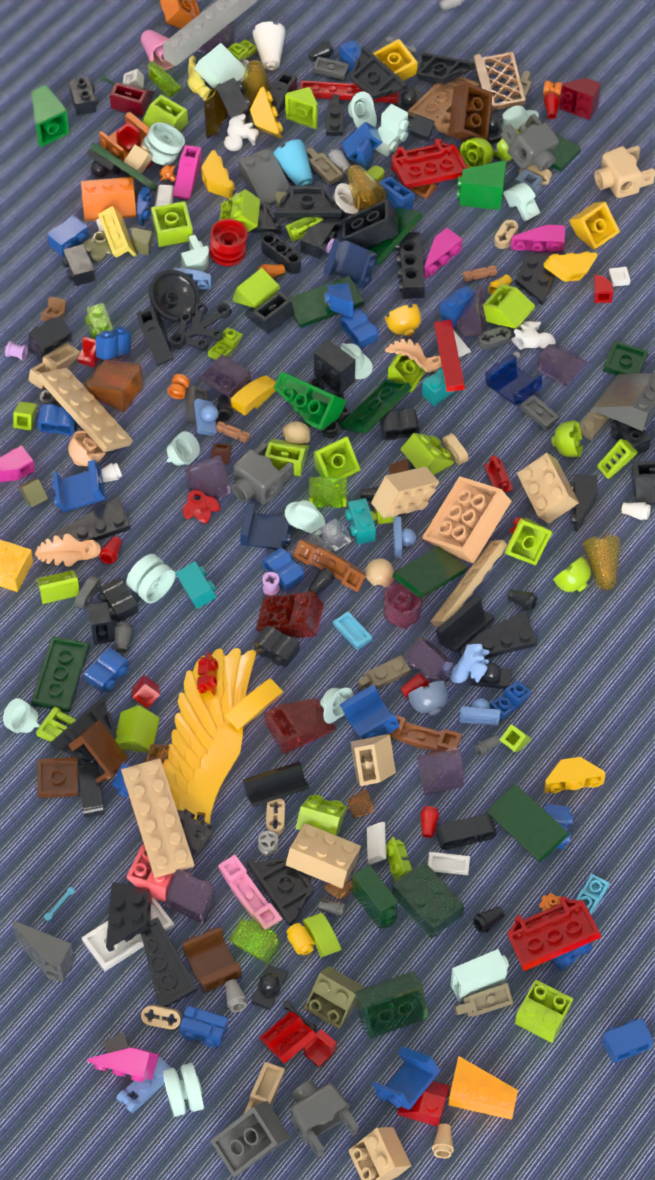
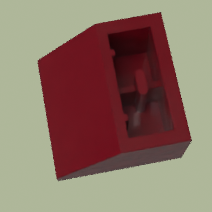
M588 78L563 83L559 109L590 120L598 108L601 83Z
M124 82L115 83L110 93L111 109L126 113L131 112L133 115L143 117L154 91Z

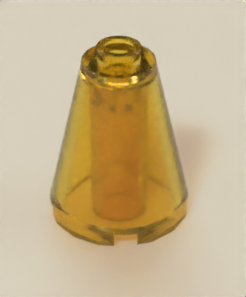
M258 60L248 62L242 80V85L245 89L243 95L249 98L251 104H253L260 88L264 87L267 92L271 89L264 65Z
M352 165L348 169L347 178L353 205L356 210L362 211L386 199L384 187L361 165Z
M604 535V539H598V536L583 542V550L596 584L602 590H611L617 584L621 542L619 537L613 535Z

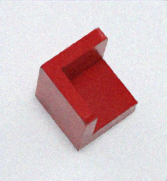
M129 122L116 131L117 144L126 152L130 153L134 145L138 147L141 145L140 130Z
M83 337V349L78 357V363L95 368L99 360L96 357V340Z
M145 675L132 688V698L147 709L160 696L159 685Z
M322 1029L316 1033L317 1037L304 1047V1056L319 1068L337 1051V1042Z

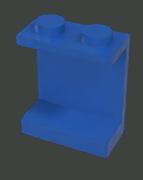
M95 460L88 461L89 471L62 479L57 472L53 473L54 480L52 481V486L56 494L54 502L63 512L105 500L102 470Z
M374 684L340 704L344 716L360 739L386 735L400 727L396 716L388 710Z
M402 1046L397 1053L404 1061V1066L387 1086L377 1082H373L371 1085L376 1091L375 1095L381 1101H389L398 1108L401 1106L410 1110L440 1073V1069L432 1057Z

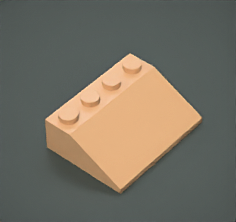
M459 476L422 539L436 547H441L449 554L461 560L474 564L510 505L511 500L502 489Z

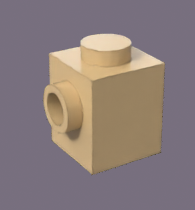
M134 145L124 163L142 174L153 156L149 154L150 150L143 145L141 147Z

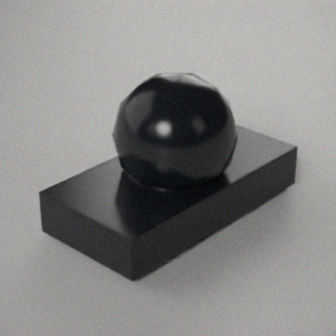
M414 88L403 91L401 99L395 106L408 112L424 94Z
M495 112L490 113L487 139L490 144L500 142L502 139L501 134L503 130L500 125V118L495 115Z
M88 149L86 154L96 160L91 165V172L94 176L103 177L108 169L117 175L120 173L119 167L92 149Z
M488 663L486 665L487 671L479 682L471 678L470 684L506 689L510 686L512 670L502 669L497 664Z
M268 964L264 975L260 978L251 1003L271 1011L288 972Z

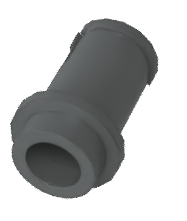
M492 734L482 742H476L474 749L479 756H485L488 754V751L500 745L501 742L496 734Z
M321 898L319 911L334 913L338 917L345 913L346 903H343L342 900L337 902Z

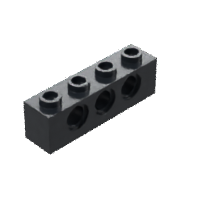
M409 232L395 247V250L399 251V254H396L397 264H400V267H398V278H401V281H399V292L403 293V299L424 298L425 283L420 232Z

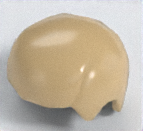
M290 422L283 427L282 437L284 438L285 436V440L289 443L310 442V429L302 422Z
M378 558L368 563L365 569L366 579L373 586L382 585L383 587H388L394 581L392 577L394 568L386 559Z

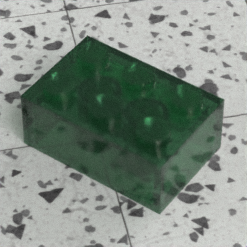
M425 861L392 886V894L398 903L431 939L464 914V904Z
M414 971L354 992L360 1022L369 1039L429 1018L423 986Z

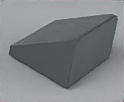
M124 1032L104 1042L107 1053L129 1048Z

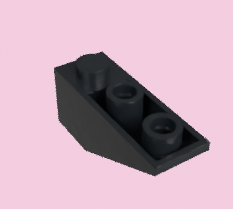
M285 71L280 73L270 89L273 97L271 103L273 107H276L278 115L285 108L286 93L297 90V76Z
M341 211V217H329L310 227L301 240V252L320 259L323 253L327 252L326 248L332 238L335 239L338 230L342 229L343 211Z
M153 306L138 312L137 316L141 329L156 364L159 366L174 359L162 316L159 315Z
M574 475V481L570 482V486L579 504L571 508L574 509V513H571V524H574L575 532H578L596 502L598 491L597 475Z

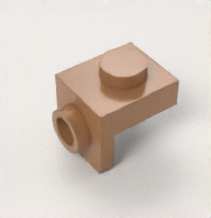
M50 296L48 307L41 313V320L47 322L49 319H55L58 316L63 319L65 317L67 301Z

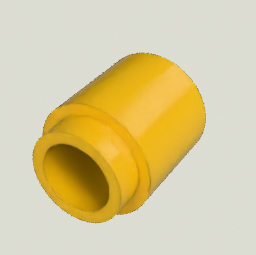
M296 923L288 928L286 931L288 934L287 938L298 955L311 953L315 942L305 926Z

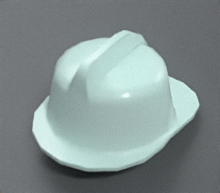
M366 92L356 93L348 105L349 115L353 118L356 127L359 128L365 122L376 127L377 118L372 97Z
M522 106L511 107L503 113L501 128L504 131L506 126L511 124L515 129L519 130V127L528 120L530 115L535 113L539 118V113L534 110L526 111Z
M345 343L341 345V349L356 360L355 379L368 377L372 373V362L362 353L359 346Z
M183 431L173 439L167 447V455L169 457L166 460L167 462H172L177 466L189 465L198 457L200 447L193 434Z
M303 500L290 503L286 507L285 517L292 526L314 535L324 531V517L312 502Z
M331 688L324 694L320 704L324 708L323 715L326 723H333L344 716L340 704L354 696L350 688Z
M13 699L5 708L3 722L13 732L29 733L34 727H40L37 723L38 712L22 699Z

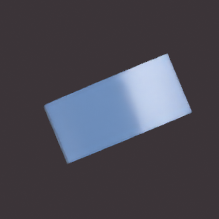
M175 268V270L187 274L195 282L198 290L211 289V275L193 269Z

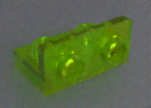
M154 61L148 63L149 79L168 97L181 91V86L160 65L158 66Z

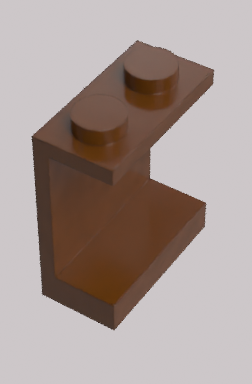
M100 720L85 729L68 744L72 751L84 744L103 768L104 772L95 780L97 783L103 779L108 781L115 776L123 762L128 759V756Z
M221 927L208 929L204 934L197 937L192 936L182 943L183 952L203 994L225 985L229 980H236L242 977L241 967L238 962L235 963L223 938Z

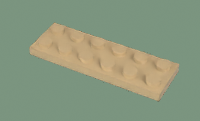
M68 368L40 373L38 380L103 452L131 445L133 440L127 432L121 428L116 420L111 417Z
M161 759L121 769L154 878L194 867Z

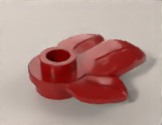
M198 489L192 490L188 494V502L183 506L185 519L195 516L204 524L208 523L211 512L220 511L218 501L212 496H206L203 491ZM194 496H199L200 500H195Z

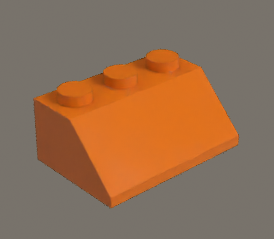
M160 0L165 21L171 26L183 28L200 14L196 0Z
M133 177L81 181L85 221L97 220L99 213L112 206L123 218L136 217Z

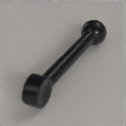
M289 1000L283 1002L284 1009H289L298 1015L303 1023L314 1032L317 1030L316 1025L308 1022L296 1011Z

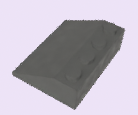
M655 373L618 374L595 403L592 410L643 431L655 415Z

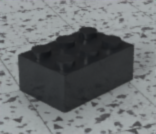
M389 199L342 219V238L366 249L398 235V213Z

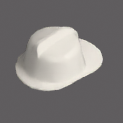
M345 183L337 185L332 197L337 208H340L343 213H357L359 196L355 189Z

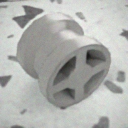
M264 831L259 835L258 849L260 853L265 856H271L278 851V836L275 832Z

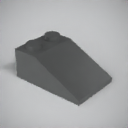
M269 147L238 160L239 175L253 195L260 199V202H268L269 205L276 203V191L286 192L289 188V183Z
M14 921L13 928L17 943L48 979L64 982L75 961L72 944Z
M265 1101L253 1106L210 1141L233 1178H235L276 1150L291 1137L269 1102Z

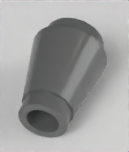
M120 622L114 628L117 652L125 653L128 651L133 632L129 623Z

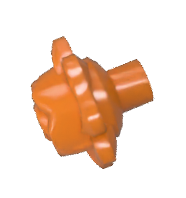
M166 165L161 169V172H159L161 175L160 181L169 179L171 182H174L176 180L174 175L175 165Z
M549 893L548 896H542V902L539 904L542 912L561 904L559 900L561 897L555 896L553 893Z

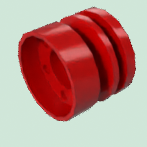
M222 219L212 226L209 253L214 262L222 266H235L244 260L248 236L246 227L241 222L233 219Z

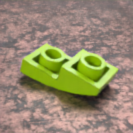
M244 39L240 43L235 42L227 50L236 59L244 60L255 54L257 47Z
M229 327L223 331L224 338L208 351V357L221 363L228 359L243 337V334Z
M323 913L303 920L307 931L312 939H314L321 958L342 950L333 929Z

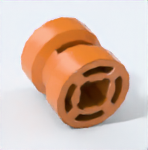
M545 80L543 97L548 93H556L560 98L562 82L552 83Z
M175 374L167 393L174 399H183L186 394L185 389L189 387L190 380L182 374Z

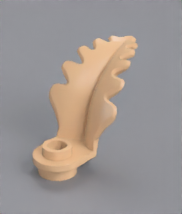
M404 339L400 340L401 343L395 341L394 345L390 344L385 349L387 353L395 352V354L401 353L402 356H409L426 373L437 372L442 367L440 356L426 358L418 343L414 345L411 339H408V343Z
M65 534L63 540L55 535L53 543L50 539H46V544L41 542V547H37L35 556H38V560L41 559L42 562H45L47 559V564L51 563L54 559L56 566L64 561L65 566L71 567L79 560L85 561L97 557L100 554V545L95 540L80 542L70 534Z

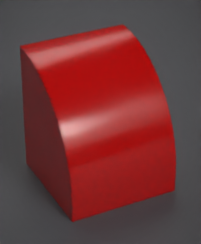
M594 275V303H612L614 292L612 283L603 276Z

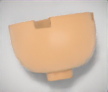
M77 431L72 436L68 445L69 455L73 462L78 466L87 467L88 461L95 460L98 464L106 452H103L91 437L86 435L85 431Z

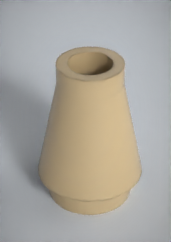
M448 1124L438 1125V1131L432 1147L434 1155L438 1158H449L454 1151L451 1126Z

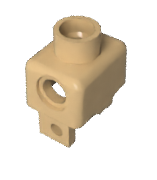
M621 146L603 154L601 169L595 170L594 178L600 190L610 188L616 198H622L637 194L641 187L653 184L655 170L652 168L640 172L636 165L640 154L639 146L629 149Z

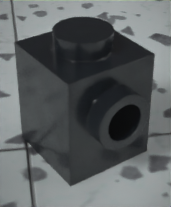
M415 114L414 119H410L407 127L409 135L429 141L434 128V121Z

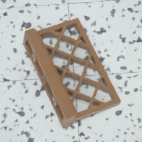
M513 52L481 58L480 54L473 55L480 88L490 91L494 95V97L492 96L491 113H493V110L526 104ZM511 58L509 64L502 62L504 59ZM493 62L495 64L491 68L485 65V63ZM498 66L504 67L502 72L495 69ZM508 70L514 72L512 76L506 75L505 73ZM492 73L498 75L495 80L489 78ZM501 78L507 79V82L505 84L500 83L498 81ZM511 82L518 84L515 88L509 87ZM495 85L501 87L498 92L492 90ZM504 90L511 92L508 96L502 94ZM514 94L520 96L521 99L514 100L512 99V97L514 96ZM498 97L504 100L502 103L495 104Z

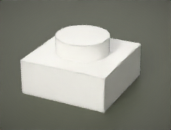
M627 267L609 269V277L613 287L630 285Z

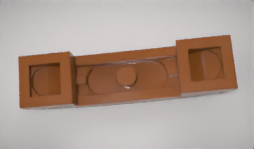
M300 539L293 554V557L307 565L312 564L321 570L323 568L328 569L336 578L342 581L343 585L356 592H359L366 578L364 572L344 558Z
M395 715L400 727L389 733L390 737L426 750L456 752L462 738L461 733L443 729L442 732L408 723L406 718Z

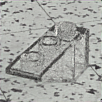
M336 518L302 539L331 552L337 551L352 541L346 527ZM299 542L289 547L292 557ZM293 557L295 563L298 564V563H301V562H302V561L296 559L295 557Z

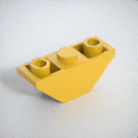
M262 87L250 108L254 123L259 130L281 139L283 138L281 133L283 127L281 122L277 121L278 112L271 103L273 97L270 91L267 92Z
M213 150L201 167L202 180L207 191L230 199L233 197V190H235L232 180H229L227 168H223L221 156H218L216 151Z
M588 251L581 254H552L543 265L564 282L580 281L598 255L597 252L590 253Z
M582 757L562 759L545 780L544 792L559 793L562 790L570 789L574 791L583 787H598L604 784L605 771Z

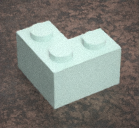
M391 104L382 113L381 127L377 131L383 143L375 149L376 151L388 157L392 152L396 151L401 142L407 139L408 112Z

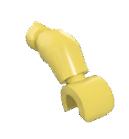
M191 56L188 63V87L193 93L199 94L201 98L206 100L211 89L205 85L203 78L194 69L196 67V58Z

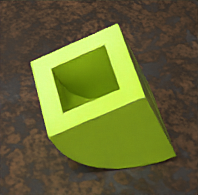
M19 401L13 412V428L31 431L35 423L37 404Z
M511 724L500 738V741L514 752H519L532 738Z

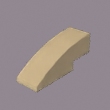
M68 343L45 355L42 363L30 369L28 381L41 390L44 389L45 386L38 380L40 373L69 368L81 352Z
M267 1062L264 1063L251 1092L244 1114L253 1106L268 1101L271 1107L273 1106L285 1072L284 1068Z

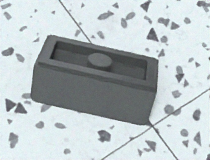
M191 386L186 391L185 421L196 422L194 401L196 399L208 401L207 390Z

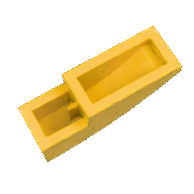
M265 375L250 382L231 398V407L246 416L254 407L258 409L276 391L274 389L276 381Z
M269 678L233 707L225 717L239 730L277 701L283 691Z

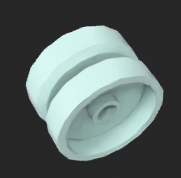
M157 122L150 127L141 145L150 150L149 154L153 156V162L166 166L172 165L176 161L179 152L185 144V139L173 126Z
M149 554L133 566L126 582L127 586L135 593H138L145 602L154 603L169 591L176 575L155 554Z
M193 1063L181 1066V1080H179L177 1071L174 1068L163 1070L166 1091L174 1117L185 1114L186 1106L184 1100H187L192 1112L204 1109L201 1085L198 1076H196Z

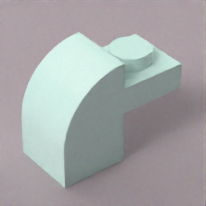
M519 183L503 192L509 206H517L523 221H527L540 213L534 200L536 195L527 184Z
M196 235L189 236L190 251L181 253L182 266L185 269L204 272L209 265L208 246L203 247L202 242L197 240Z

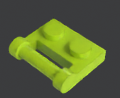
M54 707L36 731L37 736L51 742L67 728L55 721L56 719L69 725L76 719L61 712V709Z

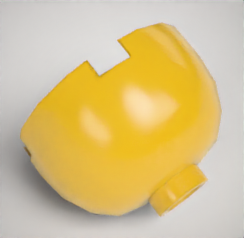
M412 304V308H408V305L389 312L390 316H385V321L390 331L405 337L413 335L415 333L414 330L421 324V314L417 304Z

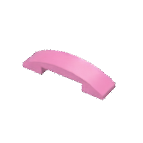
M236 855L218 865L219 870L235 896L264 931L282 921L281 916L273 905L266 901L246 874L247 870Z

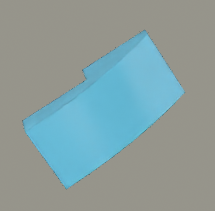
M591 873L583 890L581 889L576 900H583L591 916L602 900L610 883Z

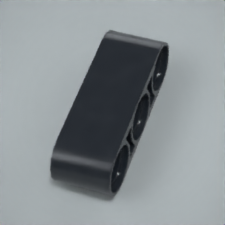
M265 232L261 235V251L276 264H283L285 271L290 274H297L301 271V254L273 232Z
M98 762L78 764L84 818L104 815L101 781L99 783L95 781L100 776Z
M490 814L444 823L435 828L442 850L488 841L497 836Z

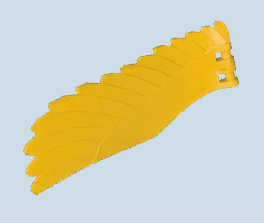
M220 648L213 652L212 656L218 661L219 665L217 670L218 685L216 686L215 695L210 690L204 694L198 692L197 677L200 676L198 675L197 661L193 672L190 670L186 672L184 680L185 694L180 693L178 698L180 712L175 715L176 730L173 729L171 733L172 744H169L167 748L168 759H163L162 765L177 811L179 809L184 811L186 808L195 814L193 819L196 821L198 814L205 816L204 821L211 825V814L218 792L241 752L243 727L238 730L225 715L246 697L257 654L254 650L247 651L243 656L239 648L232 649L227 656L224 655L223 650Z

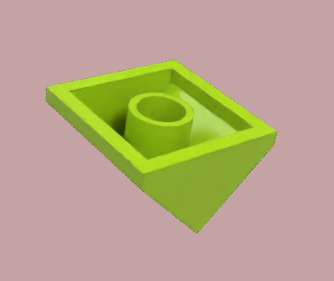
M310 87L286 93V119L317 129L318 104Z
M261 268L236 288L232 300L235 303L256 308L278 291L280 286Z
M401 353L395 356L388 367V380L410 383L412 388L408 392L414 391L425 374V371L414 360H411L407 355L402 356Z
M348 436L314 451V467L328 486L361 470Z
M528 518L520 519L504 553L536 565L552 531Z
M74 570L36 578L43 604L75 597L80 592Z
M140 705L122 711L115 741L123 750L152 754L160 717Z

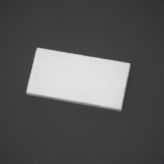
M152 898L150 921L158 917L167 932L174 927V923L156 899ZM108 921L83 936L82 941L103 970L107 971L144 947L141 934L136 935L127 943L125 940L114 946L115 950L109 952L106 948Z

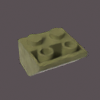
M328 966L319 973L304 1009L341 1029L356 1007L365 987Z

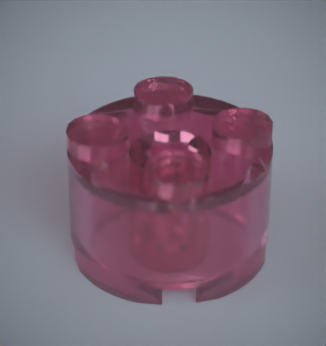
M392 584L384 593L383 616L389 623L403 629L409 628L421 616L422 599L404 585Z

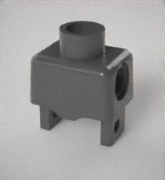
M534 113L530 115L525 123L527 131L520 135L511 124L507 125L501 137L510 147L507 153L520 168L524 169L535 164L539 171H544L554 164L556 157L552 152L558 145L559 139L548 123L542 124Z
M264 442L254 451L249 449L233 466L234 483L231 485L235 496L242 502H247L253 497L261 504H266L281 493L283 485L294 476L293 464L290 462L280 471L272 465L271 460L265 456L268 445Z
M310 1080L301 1084L293 1091L292 1096L296 1103L291 1106V1122L302 1142L309 1144L317 1158L323 1155L324 1148L317 1137L342 1121L352 1136L358 1134L359 1125L349 1112L350 1105L332 1083H328L318 1089L314 1081Z

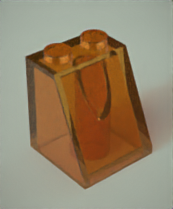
M104 360L101 365L97 366L94 375L88 378L85 387L96 400L125 413L143 388L142 367L136 363Z

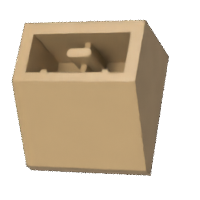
M390 734L350 742L356 780L360 786L379 783L396 773Z
M394 1127L376 1128L348 1150L361 1180H391L411 1167Z

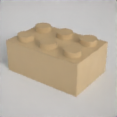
M545 453L517 473L538 517L548 524L579 504L558 460L550 454Z
M426 466L386 475L371 504L383 518L423 510L427 507L428 501L434 494L439 481Z
M304 823L289 849L286 866L343 888L357 863L361 846Z

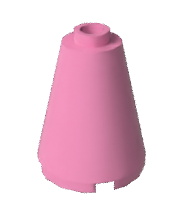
M147 30L141 36V43L151 65L160 71L172 68L174 65L164 59L163 43L169 38L155 31Z

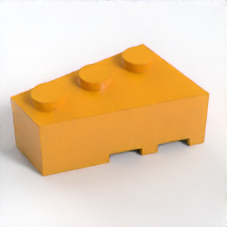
M458 1056L449 1097V1106L512 1120L518 1090Z

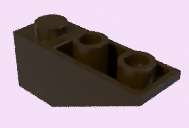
M216 87L210 90L204 102L206 138L208 139L213 135L219 134L222 129L220 126L226 120L228 112Z

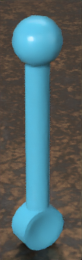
M69 887L67 893L52 911L44 915L45 921H52L54 913L70 895L74 894L75 889L73 887Z

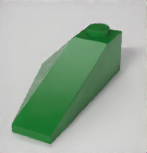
M282 371L274 385V389L285 401L289 402L296 413H299L307 424L319 430H324L340 417L347 401Z

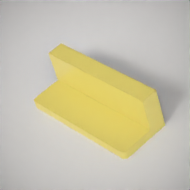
M113 206L99 213L98 216L113 255L117 258L129 251L133 257L136 256V251L122 215Z

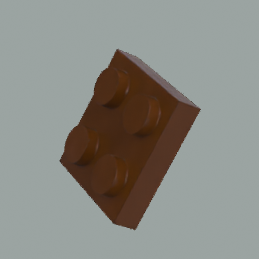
M77 757L37 759L38 798L79 796Z

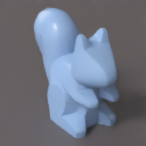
M481 644L467 645L458 664L451 669L449 674L451 681L462 683L471 672V678L479 682L487 671L486 664L489 663V660H485L484 656L488 655L490 651L483 649Z

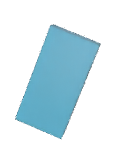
M349 611L333 621V625L357 651L372 641V636Z

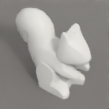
M245 114L235 116L229 121L228 136L225 137L224 144L230 151L240 150L243 146L242 139L245 138L253 146L255 145L259 130L253 129V123L245 124Z
M540 321L524 322L520 325L522 330H514L516 336L511 339L520 350L538 347L551 349L556 344L552 334L546 332L539 334L537 332L541 324Z

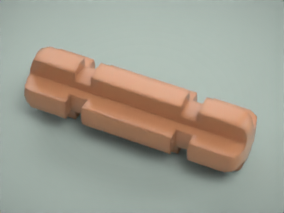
M492 265L488 266V268L473 269L472 272L470 270L464 271L463 279L465 282L472 281V279L486 278L488 275L490 277L497 275L496 266Z
M222 421L216 424L217 432H225V435L237 440L240 439L244 443H247L250 439V433L246 431L241 432V429L229 424L226 425Z

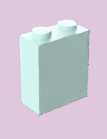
M222 43L199 60L194 68L212 88L232 78H235L236 81L240 80L243 85L247 80L245 77L249 72Z
M497 949L452 968L450 986L459 1003L463 1002L462 998L467 997V995L505 983L507 967H509L505 955L501 956Z

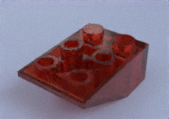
M313 591L263 597L256 631L262 632L266 626H271L290 637L304 638L317 636L324 603Z
M317 698L281 704L265 712V725L283 754L336 730L333 723L325 722L324 708Z

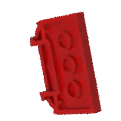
M435 139L434 145L406 151L403 146L399 147L391 159V170L396 172L401 184L407 189L462 176L463 169L468 168L457 147L454 144L443 143L441 139Z
M567 896L559 898L561 903L524 920L521 915L514 919L515 923L507 931V935L524 971L602 938L583 900L568 899Z

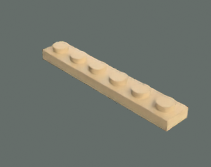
M504 540L490 541L430 621L434 627L441 626L463 607L464 602L473 594L476 586L483 581L485 574L492 569L497 558L503 554V550L507 546Z

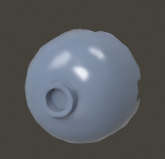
M436 681L430 683L427 687L423 688L422 686L408 694L412 707L417 712L422 714L429 713L430 716L439 714L441 712L440 708L446 705L448 691L444 681Z

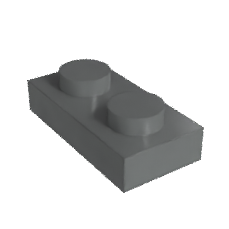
M317 57L313 66V73L345 80L349 70L348 63Z
M532 395L520 405V409L545 431L559 421V416L535 395Z

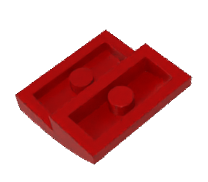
M290 1011L261 1035L259 1039L285 1064L317 1035L310 1027L303 1023L298 1015Z

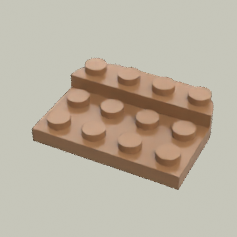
M461 76L445 85L436 83L408 110L409 116L414 118L416 114L432 120L437 132L448 135L454 87L466 82L477 87L480 86L477 82Z

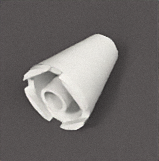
M271 21L257 24L255 30L252 31V35L263 67L270 71L275 70L280 65L285 27L280 23L274 25Z

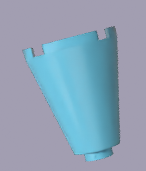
M298 139L286 142V146L282 149L278 147L273 154L286 175L296 186H311L313 177L305 144Z

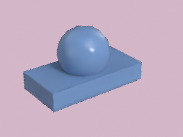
M196 399L194 401L198 434L215 436L217 434L215 428V420L218 417L217 408L213 405L212 401Z
M394 517L395 559H402V546H412L417 537L412 529L401 528V517Z
M478 698L474 700L471 707L461 706L459 722L499 726L500 710L490 709V704L486 699Z

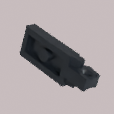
M332 95V103H328L326 135L343 136L344 107L343 104H339V95Z

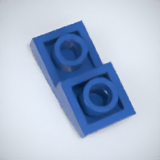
M367 139L356 150V154H358L356 162L359 163L358 167L360 168L358 175L361 177L370 169L373 160L372 147Z
M144 186L137 202L140 226H143L151 214L149 210L152 200L150 188Z
M518 680L507 687L503 695L490 703V709L500 710V719L504 720L518 709L531 696L532 692Z

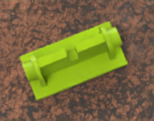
M304 217L286 225L291 241L302 238L310 227L320 223L323 219L321 217Z
M392 837L386 844V857L390 865V872L395 883H397L401 877L410 879L413 871L409 860H402L408 857L404 843Z

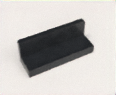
M475 596L436 629L439 644L457 652L494 620V615L484 611L481 599Z
M299 761L242 779L246 797L253 807L309 789V784L304 778L302 765Z

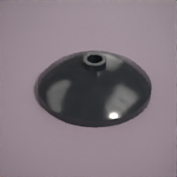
M165 270L157 274L150 283L149 299L151 305L163 318L178 322L181 321L180 317L184 312L190 313L191 316L196 312V305L200 303L199 290L195 282L187 274L178 270Z

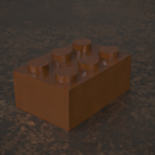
M467 82L455 86L448 136L464 142L476 137L487 140L493 93Z

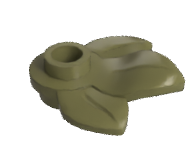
M103 231L96 232L92 239H87L83 242L87 253H90L92 260L95 262L103 260L106 254H113Z

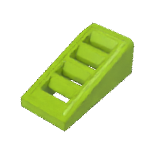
M620 439L599 462L597 467L607 479H610L633 459L638 452L627 440ZM607 463H608L609 466L611 467V470H609V469L606 467V464H607Z

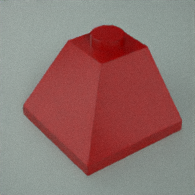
M432 1081L410 1110L400 1106L397 1115L438 1127L450 1086Z

